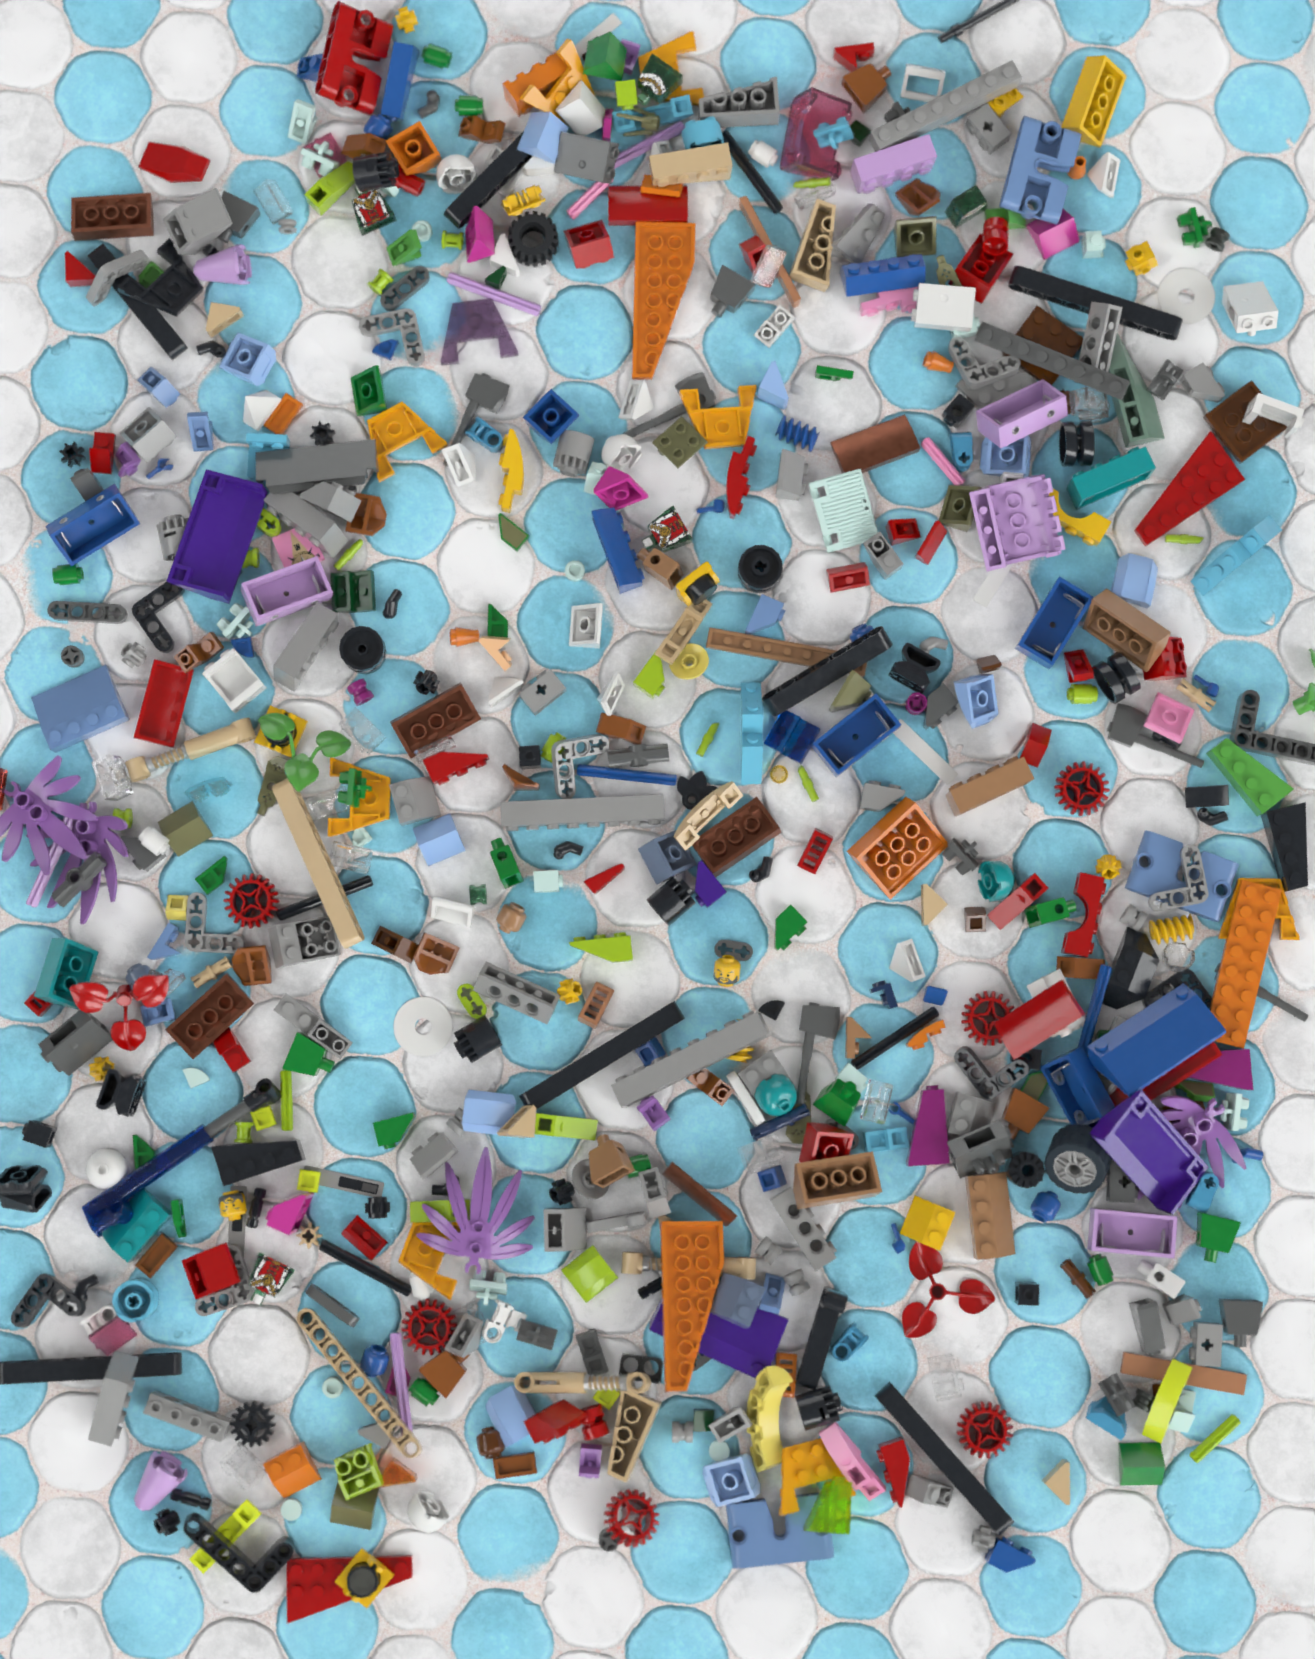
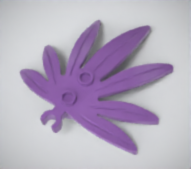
M59 755L40 771L24 792H21L19 784L14 781L11 782L14 786V791L9 792L5 789L4 793L14 798V803L0 816V837L9 829L3 848L2 861L8 862L17 851L22 839L23 825L26 824L33 854L40 869L46 876L50 874V854L38 826L60 847L78 858L87 860L86 852L79 839L65 823L51 812L54 811L62 816L79 821L98 820V816L80 806L63 801L48 800L49 796H56L69 791L81 780L79 775H73L50 783L58 773L62 758Z
M89 802V809H87V803H80L79 805L93 814L97 810L96 802ZM99 816L97 821L76 820L72 832L82 844L87 858L92 853L97 852L107 862L104 872L110 902H115L117 871L106 839L123 857H128L125 843L119 835L110 830H125L128 828V824L116 816ZM42 828L39 829L44 838H50ZM70 854L53 892L66 880L67 872L71 868H78L82 864L83 859ZM36 859L30 863V866H39ZM101 871L93 878L92 886L87 891H81L80 924L87 922L95 905L100 886ZM50 897L47 908H54L58 903Z
M1168 1096L1160 1099L1162 1104L1175 1108L1160 1112L1168 1121L1179 1119L1172 1122L1171 1125L1199 1156L1202 1142L1206 1140L1209 1163L1214 1175L1219 1180L1221 1188H1224V1167L1216 1138L1219 1139L1229 1156L1240 1167L1246 1169L1243 1156L1232 1135L1222 1123L1214 1118L1215 1115H1220L1225 1110L1222 1104L1217 1108H1213L1217 1104L1215 1098L1209 1100L1208 1107L1205 1110L1196 1102L1182 1096ZM1138 1189L1137 1199L1140 1200L1144 1194Z
M484 1147L475 1173L471 1195L470 1220L467 1219L465 1201L456 1175L449 1162H445L448 1197L461 1231L457 1232L444 1216L423 1203L422 1208L430 1221L452 1241L429 1233H417L416 1236L430 1247L443 1253L470 1257L465 1265L466 1273L469 1272L471 1265L477 1267V1274L480 1273L479 1258L491 1260L509 1259L533 1249V1246L530 1244L516 1243L501 1247L500 1245L509 1242L521 1234L535 1219L534 1215L513 1223L497 1236H494V1233L506 1218L515 1200L521 1181L522 1170H518L505 1188L488 1223L492 1196V1171L488 1148Z

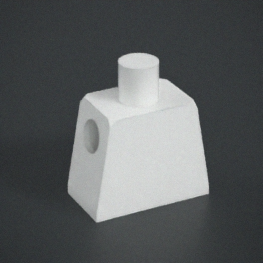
M1144 1259L1136 1269L1147 1276L1144 1281L1171 1299L1176 1298L1186 1282L1160 1264L1155 1263L1153 1266ZM1156 1272L1163 1276L1160 1282L1154 1278Z

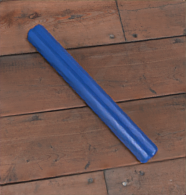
M582 764L577 766V775L671 786H675L677 776L674 774Z
M1105 964L1100 965L1078 1047H1083L1086 1054H1088L1087 1046L1091 1044L1112 970V967Z

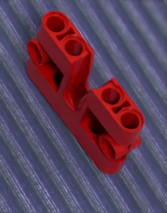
M338 1L332 11L315 93L334 101L339 107H349L371 116L376 107L382 78L366 66L356 63L352 55L360 59L380 62L381 58H387L393 25L374 17L373 13L369 10L359 11L350 5Z

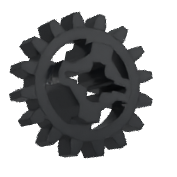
M253 1401L251 1406L248 1402H245L244 1409L239 1406L236 1408L238 1414H232L235 1421H231L230 1425L234 1426L235 1429L231 1431V1434L236 1433L238 1435L235 1441L243 1440L242 1446L247 1442L250 1448L254 1446L255 1442L258 1446H261L262 1439L265 1442L269 1440L267 1434H274L271 1427H275L276 1423L271 1422V1420L275 1417V1414L269 1415L268 1412L271 1408L264 1409L263 1402L259 1406H257L256 1401ZM249 1411L247 1419H240L245 1412ZM259 1412L264 1416L265 1419H262L259 1416ZM252 1419L257 1424L254 1429H252V1425L248 1424ZM241 1429L247 1433V1436L243 1434ZM265 1429V1432L257 1437L258 1430Z

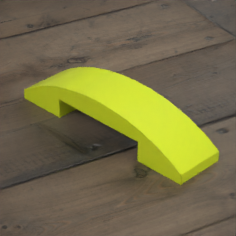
M1174 1358L1172 1359L1149 1412L1142 1435L1162 1443L1177 1402L1193 1367Z
M246 1499L217 1530L233 1544L262 1513ZM211 1536L206 1542H213L215 1539ZM201 1548L189 1559L203 1574L216 1562ZM221 1549L219 1551L220 1555H222L227 1549Z

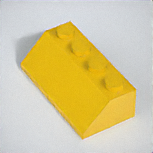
M1106 55L1086 57L1061 126L1062 129L1065 128L1081 133L1080 141L1095 147L1102 146L1126 79V75Z

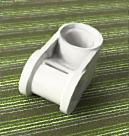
M108 1304L83 1319L79 1324L84 1326L90 1335L89 1339L92 1340L116 1322L119 1317L113 1304ZM107 1309L113 1312V1319L106 1317Z

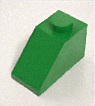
M415 1112L373 1122L378 1147L384 1146V1150L397 1147L396 1142L402 1140L415 1118Z

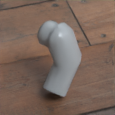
M929 637L922 641L919 647L928 654L933 648L946 650L948 640Z

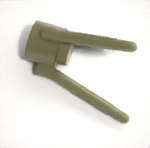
M634 106L633 111L645 116L616 114L617 117L640 121L641 127L645 128V130L625 132L623 136L653 135V132H658L660 116H656V113H651Z

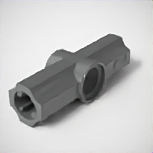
M668 743L650 746L640 744L624 749L607 750L609 768L625 766L643 767L651 763L669 761Z
M92 853L78 868H71L67 872L66 880L52 893L51 897L60 906L65 907L80 891H87L92 886L93 878L107 865L106 860L99 853Z

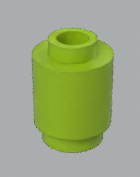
M1071 684L1070 688H1067V700H1070L1071 704H1092V702H1096L1098 699L1097 686H1092V684Z
M557 732L555 735L550 734L541 750L542 754L540 756L552 763L551 749L553 744L567 738ZM561 746V750L558 753L562 755L565 748Z

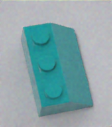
M52 938L34 997L52 1004L80 1010L73 1000L70 987L78 983L90 982L99 952L67 938Z
M141 1187L101 1235L111 1249L129 1263L136 1258L172 1216V1212L144 1187Z

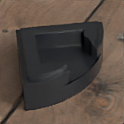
M779 1000L769 1001L763 1004L758 1012L776 1021L785 1002Z

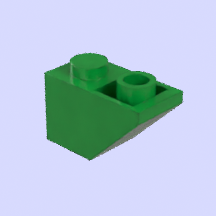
M789 905L775 919L774 948L776 951L780 948L784 951L792 943L789 940L795 934L799 937L807 929L804 926L807 921L792 905Z

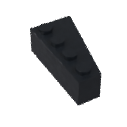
M1306 802L1265 812L1261 815L1277 876L1278 879H1281L1284 891L1287 892L1308 886Z
M300 1140L211 1147L223 1186L306 1160Z

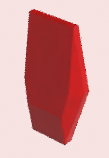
M148 142L138 167L170 183L203 181L211 161L184 146Z

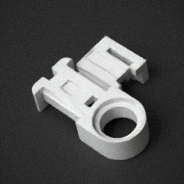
M497 1299L495 1300L498 1304L491 1320L486 1319L482 1328V1336L487 1342L496 1343L501 1339L505 1327H514V1331L518 1332L522 1319L525 1320L527 1315L524 1312L521 1313L514 1310L511 1304ZM492 1327L497 1328L495 1337H487L488 1329Z

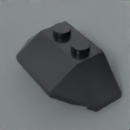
M1126 927L1111 966L1112 970L1102 1002L1103 1005L1118 1010L1146 997L1160 961L1147 934Z

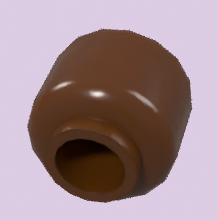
M494 1427L483 1428L482 1433L476 1437L479 1455L485 1456V1459L500 1457L501 1453L505 1450L501 1436L497 1430H494Z

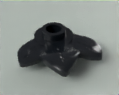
M703 771L695 773L690 780L680 776L677 782V790L682 795V803L689 810H692L703 798L717 789L715 786H707ZM691 796L696 799V802L693 804L688 802V798Z

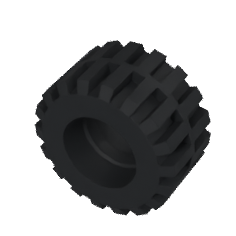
M529 211L524 212L525 216L518 215L517 221L513 220L511 223L512 227H509V246L514 258L517 257L519 263L525 262V266L528 267L530 264H533V267H538V263H541L543 266L546 264V260L550 262L553 259L552 255H556L559 243L555 223L552 224V219L550 217L546 218V215L542 212L540 215H538L537 211H533V214H529ZM531 231L540 232L545 237L544 242L537 247H528L521 240L526 233Z

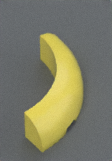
M778 1366L765 1367L755 1379L757 1382L754 1389L750 1390L747 1402L746 1415L753 1424L747 1428V1433L751 1435L752 1446L750 1447V1453L757 1473L782 1463L783 1447L779 1432V1408L782 1396L789 1384L793 1382V1379L787 1371Z

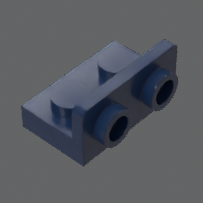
M885 980L872 984L873 988L869 989L870 993L882 990L883 994H880L883 1006H887L888 1009L898 1007L891 983L886 984Z

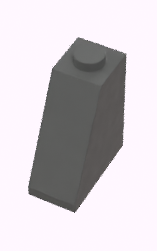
M1146 1298L1129 1303L1141 1351L1149 1356L1160 1354V1350L1166 1349L1157 1302Z

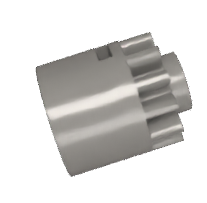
M565 430L560 435L553 466L558 467L557 469L560 470L561 474L569 477H577V474H586L594 438L581 432Z
M179 514L170 515L164 518V522H159L156 525L165 561H174L189 518L184 519Z

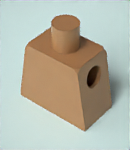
M642 548L637 554V558L643 561L642 564L646 572L670 590H673L684 575L680 564L657 548H653L651 552Z
M606 1134L597 1137L598 1147L592 1149L588 1154L591 1182L605 1188L635 1170L622 1144L613 1139L609 1140V1136Z

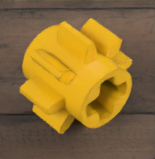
M407 6L399 8V14L395 15L399 30L404 29L405 33L415 31L414 25H417L418 22L414 10L409 11Z
M1110 854L1103 855L1100 859H1097L1098 865L1095 866L1096 873H1101V877H1105V879L1115 878L1120 874L1119 869L1122 868L1120 860H1116V856Z
M573 978L559 982L561 987H558L557 994L561 995L559 998L561 1001H565L566 1005L580 1001L578 996L582 994V987L579 982L574 981Z
M101 1056L95 1057V1063L89 1064V1075L94 1077L96 1082L101 1080L104 1082L107 1071L114 1069V1063L109 1060L108 1056L103 1058Z

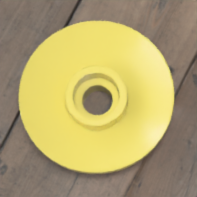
M690 643L685 646L672 665L669 664L671 672L680 679H694L702 675L707 669L709 656L702 646Z

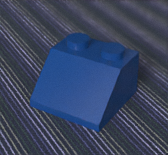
M550 389L523 418L526 424L538 436L552 444L580 415Z

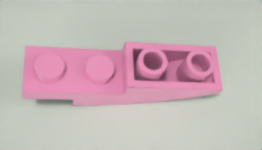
M918 287L878 292L876 299L861 303L859 308L861 316L867 315V317H872L885 309L886 311L895 310L899 305L902 313L906 311L912 313V309H916V301H913V292Z
M833 1422L819 1431V1435L829 1454L855 1490L859 1489L869 1501L886 1491L885 1484L864 1461L859 1448L837 1422Z

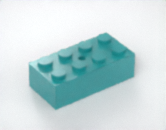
M1146 446L1140 449L1139 447L1132 448L1128 451V454L1122 457L1120 454L1110 458V462L1106 464L1100 462L1092 466L1091 470L1087 472L1082 470L1072 475L1073 478L1069 481L1066 490L1075 509L1078 510L1149 479L1156 467Z

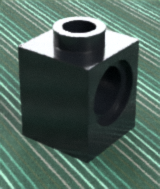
M959 393L942 414L943 420L950 427L954 426L957 429L973 411L975 406ZM959 409L962 415L955 416L952 410Z
M539 745L519 746L521 770L541 768Z
M1032 1048L1026 1052L1030 1056L1031 1070H1040L1042 1050ZM1010 1054V1062H1012L1014 1059ZM1018 1064L1017 1068H1025V1066Z
M29 1120V1123H26L23 1127L22 1135L24 1137L22 1140L49 1148L52 1145L57 1127L36 1120Z
M1015 1282V1303L1018 1305L1039 1306V1284L1036 1282Z

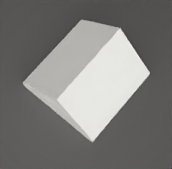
M580 80L555 111L575 134L586 136L603 127L605 108L584 82Z
M602 603L572 606L569 646L600 649L603 616Z

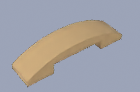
M704 600L698 605L692 603L687 606L654 655L672 665L694 635L713 603Z
M733 781L717 788L703 798L686 815L677 828L674 838L683 850L686 851L700 838L697 833L724 807L730 809L744 795Z

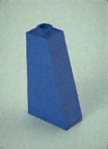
M395 41L380 114L386 116L385 118L389 121L397 123V119L403 120L420 50L413 45Z

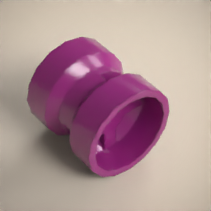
M364 678L353 682L346 688L349 694L354 695L356 706H360L374 697L371 690L366 688L367 683Z
M917 692L912 693L905 702L907 712L912 715L921 714L927 706L926 697Z

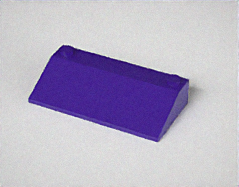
M206 469L167 578L168 583L207 598L230 604L265 503L263 500L268 495L263 484Z
M1138 1090L1101 1117L1089 1133L1156 1209L1171 1215L1176 1212L1209 1168L1142 1090Z
M662 1297L649 1323V1330L663 1336ZM758 1305L750 1327L744 1329L710 1313L698 1353L756 1379L757 1375L765 1367L771 1365L789 1319L779 1314L760 1310Z

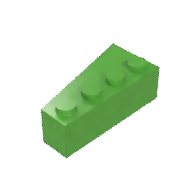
M1228 738L1219 742L1206 753L1256 816L1264 814L1294 790V788Z

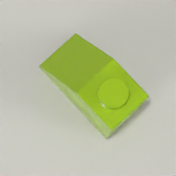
M635 79L616 81L614 88L617 107H622V111L633 110L634 105L638 104Z
M653 654L633 681V686L652 699L655 695L659 697L665 689V686H663L665 679L661 658Z

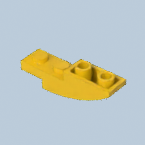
M509 428V433L505 434L503 439V446H506L505 452L501 453L499 458L502 472L508 473L504 475L503 486H506L504 494L501 493L499 498V505L502 512L505 513L511 512L514 494L522 496L524 486V465L521 448L514 429Z

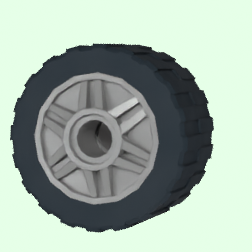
M1074 1124L1060 1128L1054 1134L1045 1157L1044 1166L1049 1179L1056 1186L1067 1192L1087 1194L1100 1188L1105 1181L1112 1158L1089 1134L1093 1128L1088 1125Z

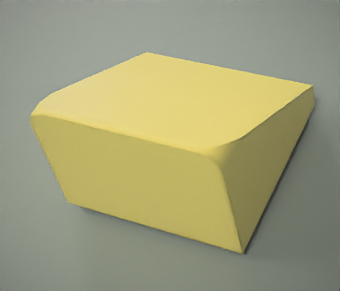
M168 895L165 909L168 920L186 921L187 900L189 896Z

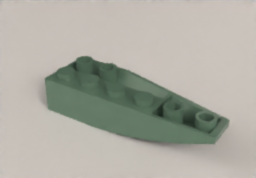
M1117 333L1109 373L1131 381L1123 400L1112 397L1125 448L1163 440L1165 437L1155 400L1150 391L1147 390V385Z

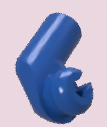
M1252 1148L1240 1149L1244 1158L1259 1161L1263 1158V1151Z

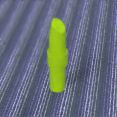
M830 177L809 178L808 180L794 182L793 187L816 188L831 185Z
M1188 534L1165 535V542L1180 544H1199L1204 539L1200 536Z
M362 539L356 541L343 553L340 559L333 565L336 570L339 571L355 556L354 554L363 545Z
M719 722L712 723L707 733L703 736L696 752L698 756L703 757L709 744L712 743Z
M801 765L798 768V773L803 787L806 789L811 801L815 802L819 800V797L814 789L811 778H809L806 770Z

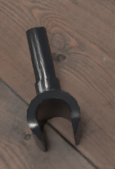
M208 244L202 250L205 256L220 252L211 244Z

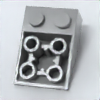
M217 188L175 208L163 219L178 254L196 255L233 224Z
M329 916L277 924L268 928L275 968L341 955L337 934Z

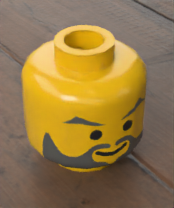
M723 955L722 958L717 959L714 963V980L720 986H733L740 978V962L731 955Z
M239 1190L223 1192V1196L218 1199L220 1214L222 1217H228V1221L241 1219L240 1215L245 1214L247 1211L245 1196L243 1193H239Z

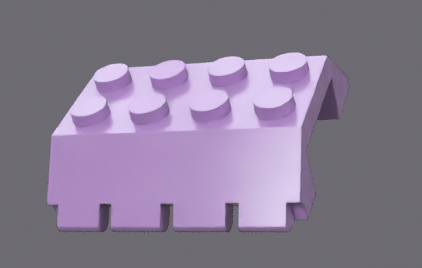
M1045 474L989 485L969 492L986 571L1005 568L1008 564L1046 556V558L1057 556L1062 553L1061 550L1066 549L1063 535L1058 536L1057 534L1062 529L1059 515H1053L1054 512H1057L1054 495L1049 496V493L1053 492L1051 478H1045Z

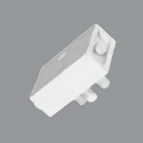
M1263 281L1223 286L1222 304L1236 333L1248 332L1249 336H1254L1256 331L1277 328L1278 309Z
M919 283L918 288L914 289L913 301H916V309H912L911 321H915L914 327L970 332L973 323L976 288Z
M1061 969L1053 971L1027 985L1032 998L1063 979L1071 991ZM1082 1016L1054 1034L1052 1038L1058 1035L1063 1038L1081 1028L1079 1024L1086 1020L1085 1017Z

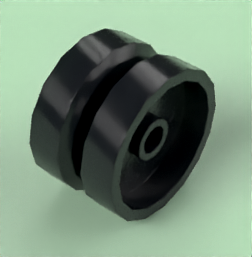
M1080 421L1077 428L1073 422H1062L1059 432L1061 465L1063 467L1073 466L1077 460L1080 466H1091L1095 451L1092 422Z
M754 545L748 548L741 555L738 564V578L741 585L748 591L756 594L773 590L779 583L783 571L779 553L766 545ZM761 567L763 569V572H760V570L757 568Z
M358 626L351 628L340 640L339 651L341 658L349 669L356 673L365 675L374 673L385 662L387 653L385 643L377 631L370 627ZM363 647L366 648L365 652H363V653L359 652V651H362V650H363Z
M1120 652L1109 656L1107 663L1101 661L1092 667L1098 686L1113 704H1117L1125 699V693L1132 695L1141 689L1136 672Z

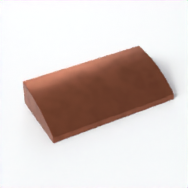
M151 193L71 198V233L74 240L154 236Z
M905 414L830 442L842 473L860 468L862 473L915 454L920 450L917 438Z
M460 682L390 721L411 759L476 723L481 718Z
M755 797L701 834L700 838L692 846L716 878L779 835L781 830L758 797Z
M226 973L165 1030L194 1059L244 1014L254 1002L234 979Z
M671 1162L662 1173L663 1176L715 1219L723 1221L725 1227L737 1217L732 1210L674 1162Z

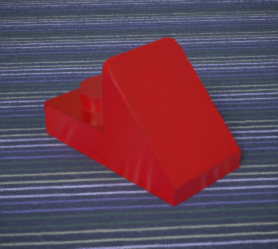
M874 42L834 47L833 59L850 72L857 70L856 60L867 61L873 58L875 51Z
M95 432L93 448H89L92 473L112 475L116 435L114 433Z
M1084 649L1064 652L1069 683L1094 679V671Z
M230 1027L213 1041L218 1054L223 1056L233 1073L251 1062Z

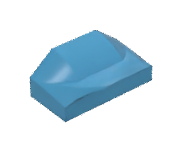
M1105 1396L1098 1401L1090 1403L1086 1419L1117 1439L1122 1440L1126 1435L1127 1429L1125 1413L1117 1417Z

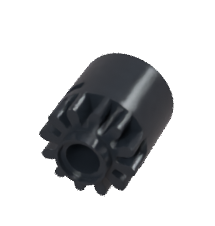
M382 152L354 157L353 175L358 190L364 192L395 186V183H397L396 178L399 177V166L397 160L391 158V153Z
M674 877L669 879L646 899L668 926L696 903L691 897L694 892L683 879L678 882Z
M485 1015L454 1032L457 1039L453 1043L462 1059L467 1057L471 1063L502 1046L497 1033Z
M1020 1151L1012 1154L1013 1156L1006 1161V1176L1012 1184L1022 1188L1036 1187L1040 1181H1043V1175L1046 1173L1043 1166L1044 1162L1037 1155ZM1028 1165L1029 1171L1026 1175H1023L1022 1168Z
M830 1386L795 1396L805 1431L840 1421L838 1412L843 1411L838 1393L832 1394Z

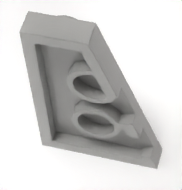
M868 203L855 217L854 223L849 228H846L842 232L840 239L835 240L831 246L849 262L862 263L885 214L875 204Z

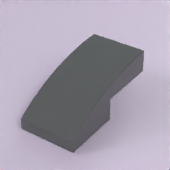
M592 1329L577 1334L576 1340L588 1375L597 1376V1374L601 1375L609 1372L596 1330Z

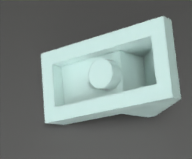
M299 99L294 102L288 138L303 144L308 143L317 122V117L314 116L316 106Z
M1182 1390L1168 1429L1188 1433L1195 1418V1414L1192 1413L1196 1395L1195 1391Z

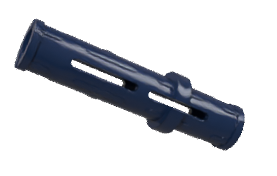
M804 1103L782 1116L751 1128L750 1133L752 1136L754 1135L753 1139L757 1141L785 1126L794 1125L796 1121L810 1116L811 1113Z

